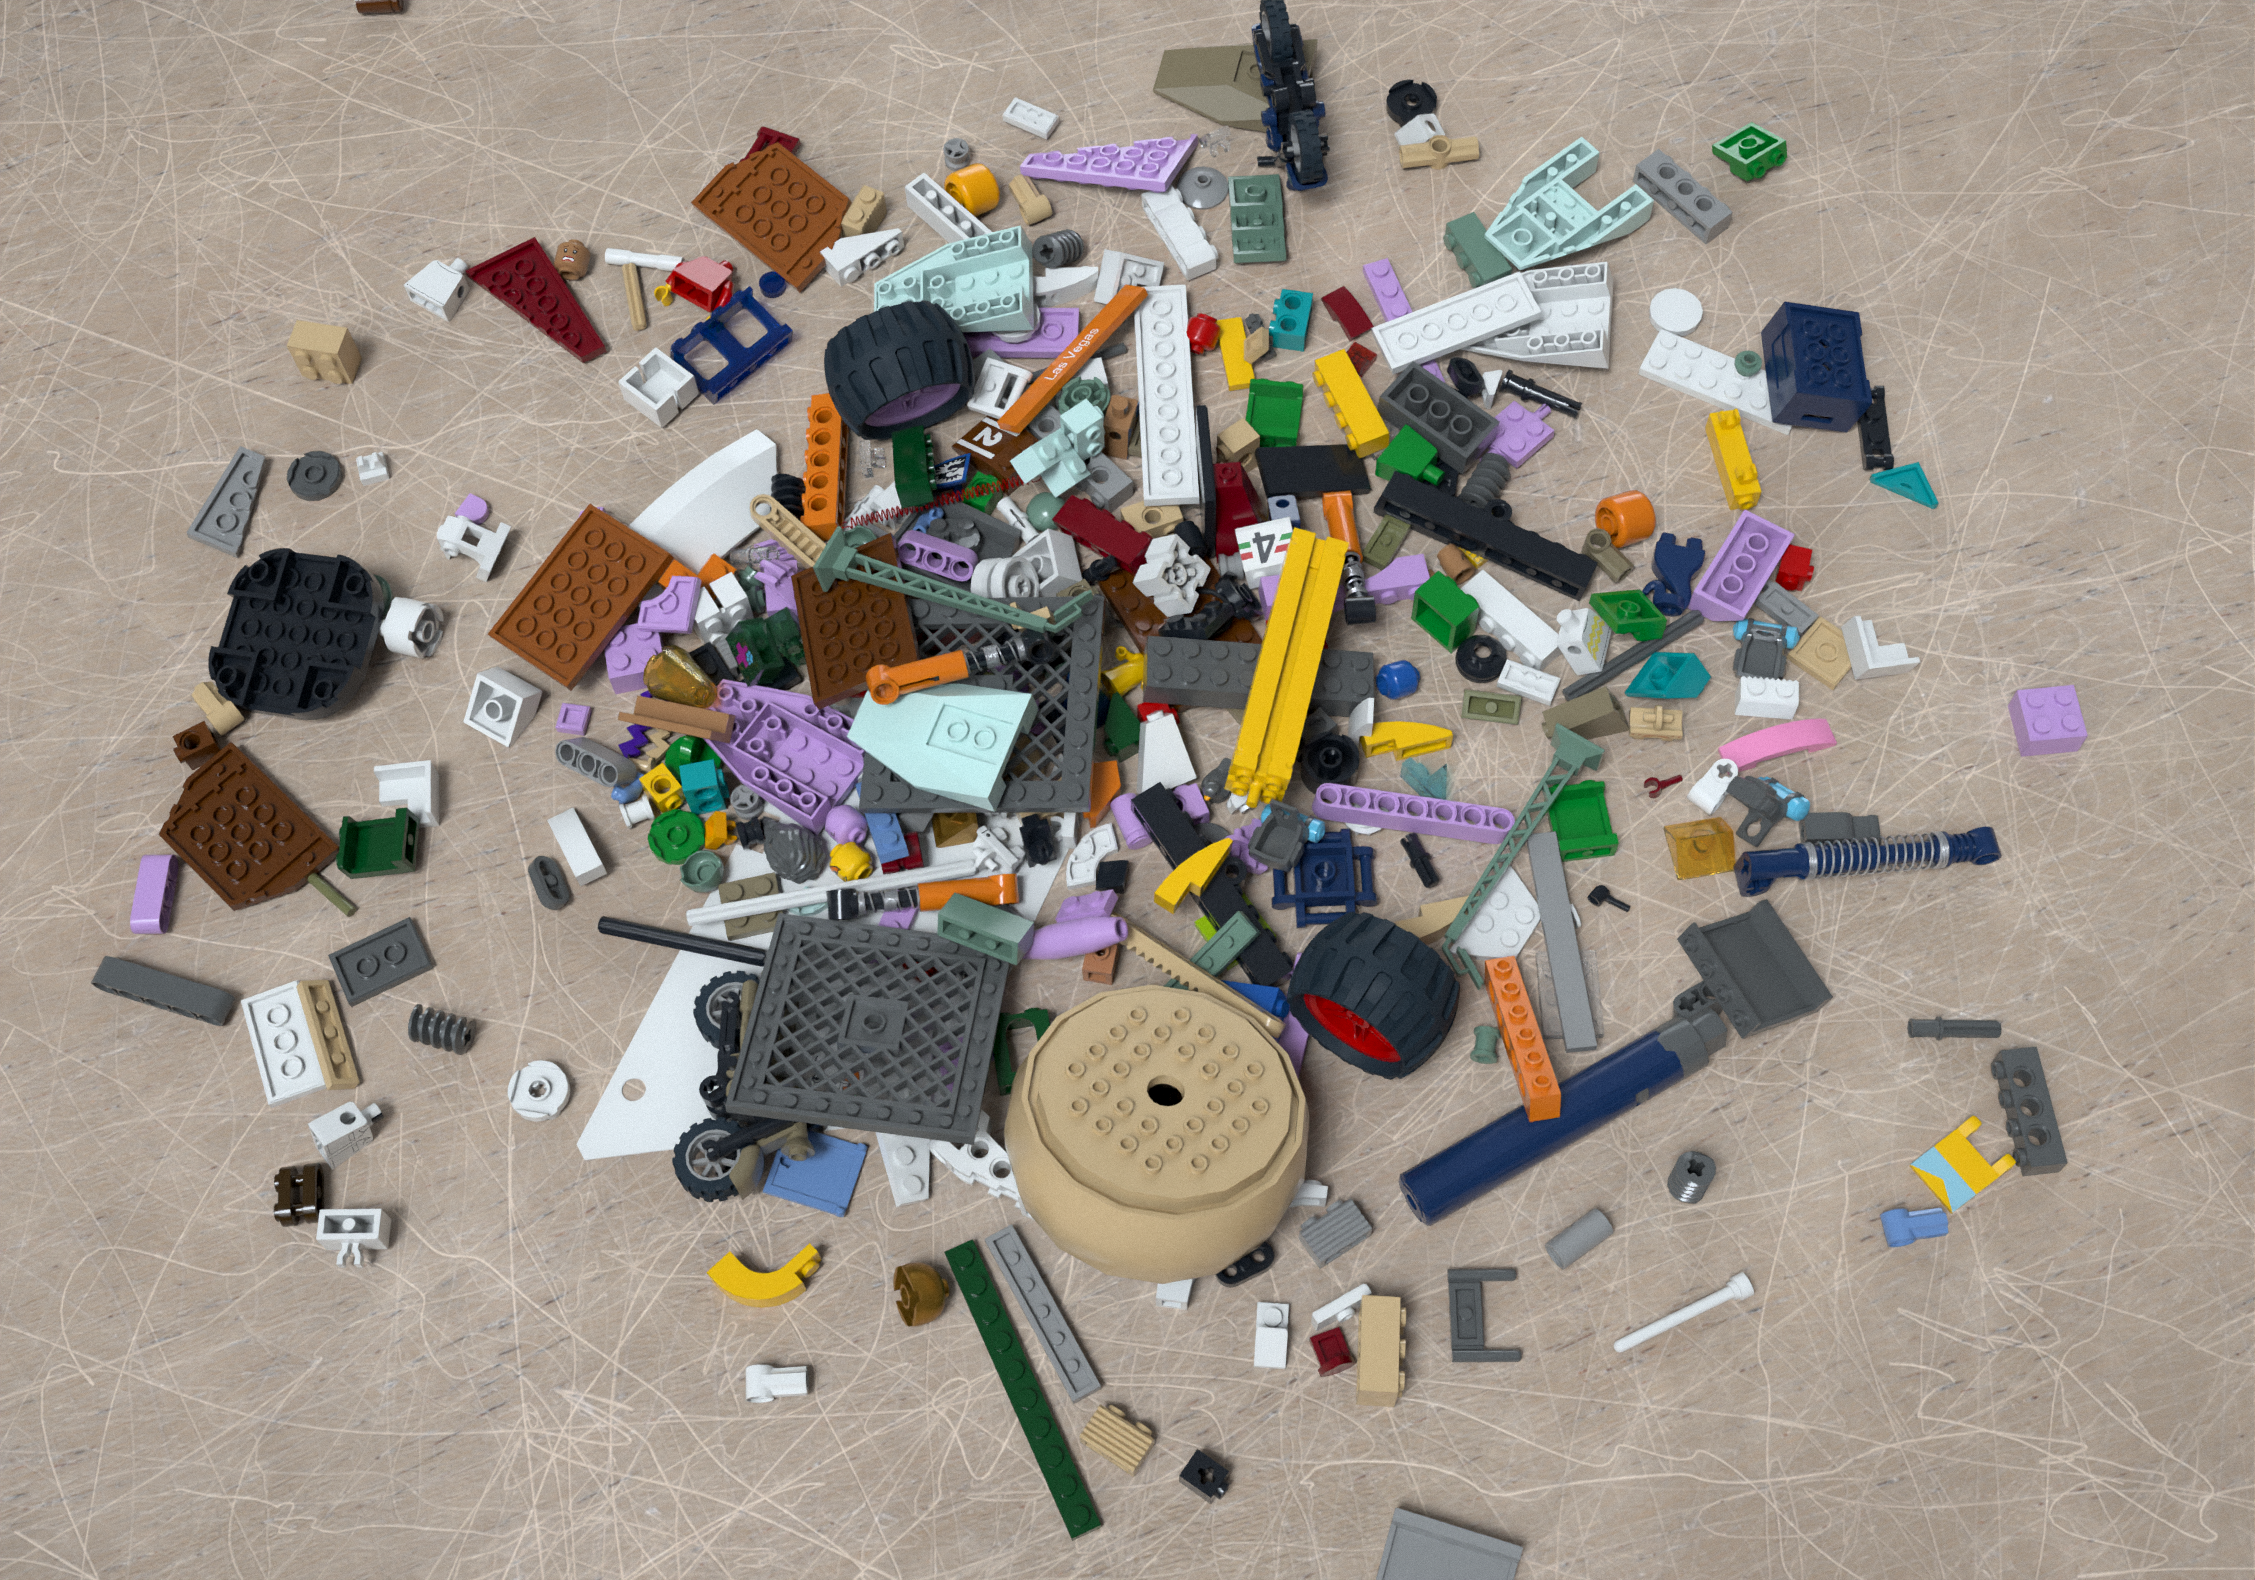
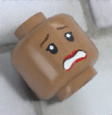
M571 239L568 242H563L558 245L554 267L562 278L572 281L578 280L587 273L591 253L579 240Z

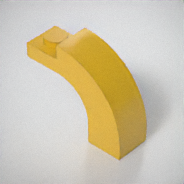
M809 1243L781 1269L770 1273H758L746 1268L729 1251L706 1273L719 1290L730 1299L751 1307H774L792 1301L806 1291L801 1279L803 1277H810L819 1268L818 1263L821 1261V1257L818 1251Z

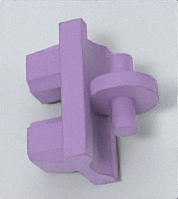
M1254 818L1250 825L1234 829V834L1225 838L1233 840L1231 857L1241 859L1246 865L1247 873L1260 875L1268 869V866L1252 859L1248 854V843L1256 827H1261L1262 825L1261 820Z

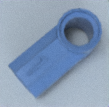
M1941 1207L1908 1212L1907 1209H1894L1880 1215L1888 1247H1901L1914 1243L1916 1240L1941 1237L1948 1234L1947 1216Z

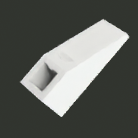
M897 228L841 238L834 242L832 250L826 247L820 251V254L823 255L826 262L823 268L842 287L849 282H853L861 274L877 267L880 262L896 255L903 249L902 231Z

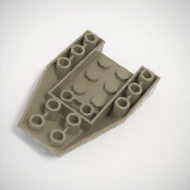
M1318 39L1303 40L1304 47L1302 49L1310 79L1312 78L1317 60ZM1253 43L1164 50L1153 88L1154 93L1221 125L1266 132L1267 127H1263L1261 111L1269 108L1266 97L1262 95L1260 73L1256 63Z

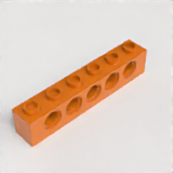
M829 393L812 395L811 407L807 408L810 428L806 429L808 450H805L804 454L807 464V471L803 473L806 493L802 494L804 515L800 518V522L822 541L830 540L837 526L844 522L849 427L836 410Z
M1515 956L1485 960L1484 984L1529 1122L1560 1117L1561 1092Z

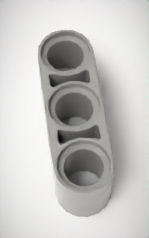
M580 737L562 740L556 745L555 755L559 763L605 787L629 784L635 780L636 767L630 759L588 738Z

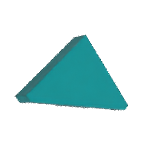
M1919 462L1871 474L1869 479L1871 483L1931 509L1937 508L1939 504Z

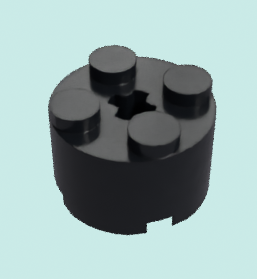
M1326 731L1314 735L1307 741L1301 759V778L1306 788L1313 794H1316L1318 787L1325 783L1354 786L1356 784L1359 770V750L1348 736L1343 734L1340 736Z

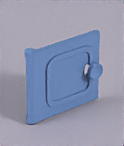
M810 1130L808 1131V1140L815 1149L814 1156L804 1161H793L781 1152V1148H779L766 1180L763 1193L824 1211L837 1217H844L868 1146L862 1143H858V1145Z

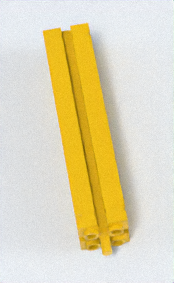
M1295 527L1284 556L1224 786L1225 790L1231 791L1234 795L1246 796L1248 794L1246 805L1250 808H1256L1259 800L1266 804H1269L1271 799L1282 802L1285 790L1290 782L1349 542L1328 536L1326 541L1315 538L1316 533Z

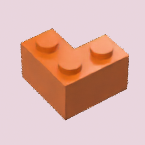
M713 553L696 575L674 559L656 584L665 590L672 576L698 577L702 580L700 588L705 587L714 601L717 597L709 584L730 572L734 574L737 569Z

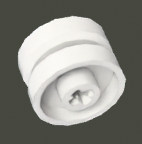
M1020 556L1004 559L988 558L982 560L975 567L971 579V593L985 598L1039 597L1038 576L1034 566L1026 558Z

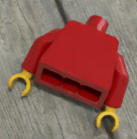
M701 256L692 261L680 262L665 282L667 284L665 286H658L654 291V295L657 301L661 300L664 306H669L673 302V296L670 293L672 291L709 313L715 311L714 315L707 317L706 326L708 331H710L711 326L717 323L715 331L719 335L724 329L721 318L723 315L726 316L733 300L735 288L732 282L733 267L726 260L717 263L706 256Z

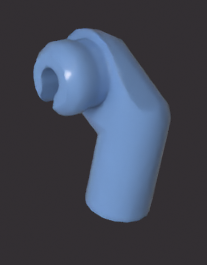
M636 772L635 780L625 788L620 785L615 786L611 793V798L619 801V804H627L637 800L643 789L639 778L644 776V774Z

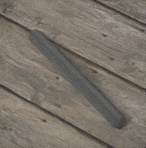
M1699 610L1690 611L1667 625L1662 639L1641 641L1605 663L1601 672L1589 673L1564 688L1562 693L1566 701L1568 702L1590 693L1704 622L1701 612Z

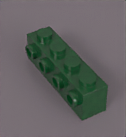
M923 425L892 432L894 480L901 508L921 507L929 502H933V491L938 490L935 478L934 445L931 434L926 435Z

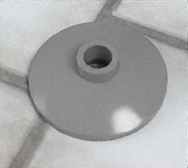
M1202 166L1192 168L1182 174L1179 178L1177 189L1182 195L1184 204L1194 209L1206 210L1218 206L1225 200L1228 194V182L1225 176L1218 170Z

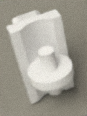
M985 826L977 829L976 833L978 836L972 845L974 848L973 853L978 857L974 866L979 871L988 867L992 872L997 871L999 874H1014L1015 869L1023 862L1025 852L1018 845L1007 849L1003 845L1007 839L1006 834L999 826L990 830Z

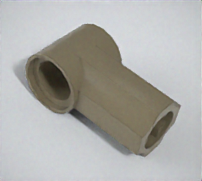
M1596 528L1588 532L1582 547V554L1598 562L1597 565L1615 583L1621 582L1633 570L1634 565L1611 543V537L1607 531ZM1592 544H1597L1601 548L1594 547Z

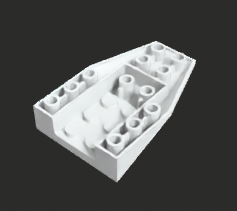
M1608 262L1528 270L1521 273L1541 310V318L1461 348V350L1520 361L1608 369L1613 298V278Z

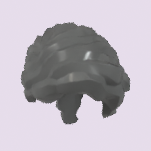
M766 816L759 819L761 829L766 837L763 850L770 868L783 879L797 884L802 883L805 879L814 880L820 873L822 863L826 858L821 838L814 835L807 828L800 827L797 824H781Z

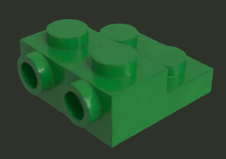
M1750 122L1713 144L1712 152L1714 155L1730 163L1731 173L1748 182L1753 178H1761L1766 170L1771 167L1781 166L1787 158V144L1785 139Z
M1640 589L1591 594L1589 604L1615 634L1631 633L1637 641L1662 639L1667 619Z

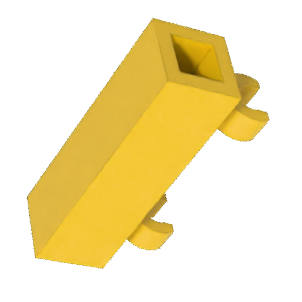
M1738 409L1709 413L1705 430L1729 509L1748 510L1757 506L1762 491L1757 478L1758 472L1755 464L1752 462L1740 424L1741 418Z

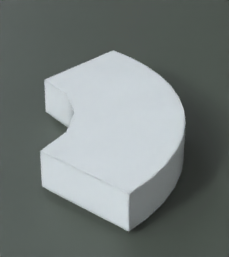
M1112 823L1097 827L1086 834L1070 855L1066 870L1068 890L1096 885V873L1100 862H1103L1108 856L1118 853Z

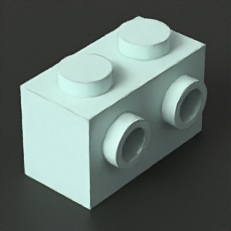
M1087 399L1060 415L1061 429L1083 461L1090 456H1096L1105 447L1104 415L1098 406H1093Z

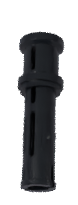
M1510 369L1507 371L1500 387V392L1512 393L1519 396L1521 401L1524 402L1530 399L1539 404H1546V406L1571 416L1574 419L1577 418L1578 411H1580L1582 406L1581 402L1535 385L1536 382L1532 378L1527 380L1513 374V371Z

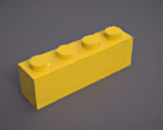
M1345 349L1316 359L1315 371L1312 372L1313 380L1317 387H1322L1324 391L1323 398L1327 407L1333 408L1338 428L1344 429L1349 449L1351 451L1355 450L1360 459L1387 448L1389 445V431Z

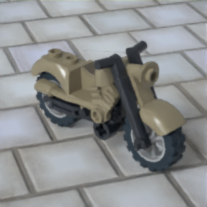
M728 971L724 972L723 976L711 978L708 985L704 984L702 986L700 996H696L694 1001L696 1009H693V1015L699 1031L707 1042H710L714 1048L719 1049L716 1075L706 1077L699 1086V1093L710 1115L716 1120L711 1118L703 1119V1123L697 1124L696 1122L690 1126V1130L687 1133L683 1132L679 1137V1144H675L673 1150L675 1157L672 1158V1163L675 1168V1174L683 1188L687 1192L689 1191L694 1198L700 1199L701 1197L706 1202H713L714 1199H719L720 1202L728 1200L727 1197L734 1195V1197L739 1195L744 1200L754 1191L761 1180L765 1167V1155L781 1148V1152L788 1156L789 1159L804 1161L815 1154V1149L808 1140V1131L814 1128L818 1131H825L828 1127L826 1125L726 1112L727 1097L760 982L758 976L752 973L748 975L745 971H737V973ZM798 1001V1002L794 1003V1005L799 1009V1001ZM721 1003L722 1010L716 1011V1008ZM786 1008V1010H785L784 1017H786V1016H788V1015L791 1014V1013L787 1010V1008ZM721 1018L720 1025L717 1024L714 1021V1019ZM796 1023L787 1027L792 1034L796 1032ZM780 1032L777 1042L784 1039V1036ZM790 1047L781 1052L784 1057L790 1056ZM774 1057L772 1059L771 1066L778 1063ZM779 1074L774 1077L779 1083L788 1079V1077L780 1076ZM721 1106H722V1110H717V1109H716L717 1107H721ZM737 1121L746 1125L741 1128ZM700 1151L705 1154V1158L695 1160L696 1155ZM707 1165L701 1176L694 1170V1167ZM712 1171L717 1175V1177L708 1178Z

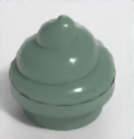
M749 565L738 573V583L745 593L752 586L758 585L761 589L764 586L763 582L754 578L758 571Z

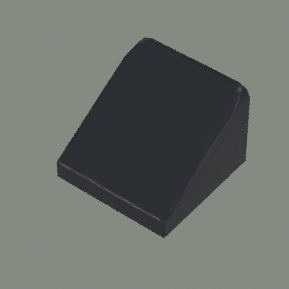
M1128 860L1100 862L1095 890L1107 891L1113 889L1115 893L1124 894L1129 870Z

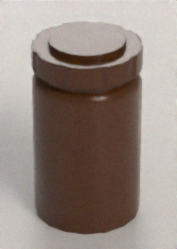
M355 0L357 11L360 14L402 12L404 0Z

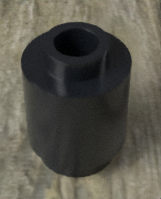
M1184 521L1177 524L1173 530L1174 534H1177L1190 547L1188 554L1190 556L1198 555L1203 560L1208 549L1199 527L1193 521Z

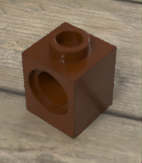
M205 721L173 736L177 747L173 748L176 757L181 764L186 762L192 771L201 767L221 750L214 733Z

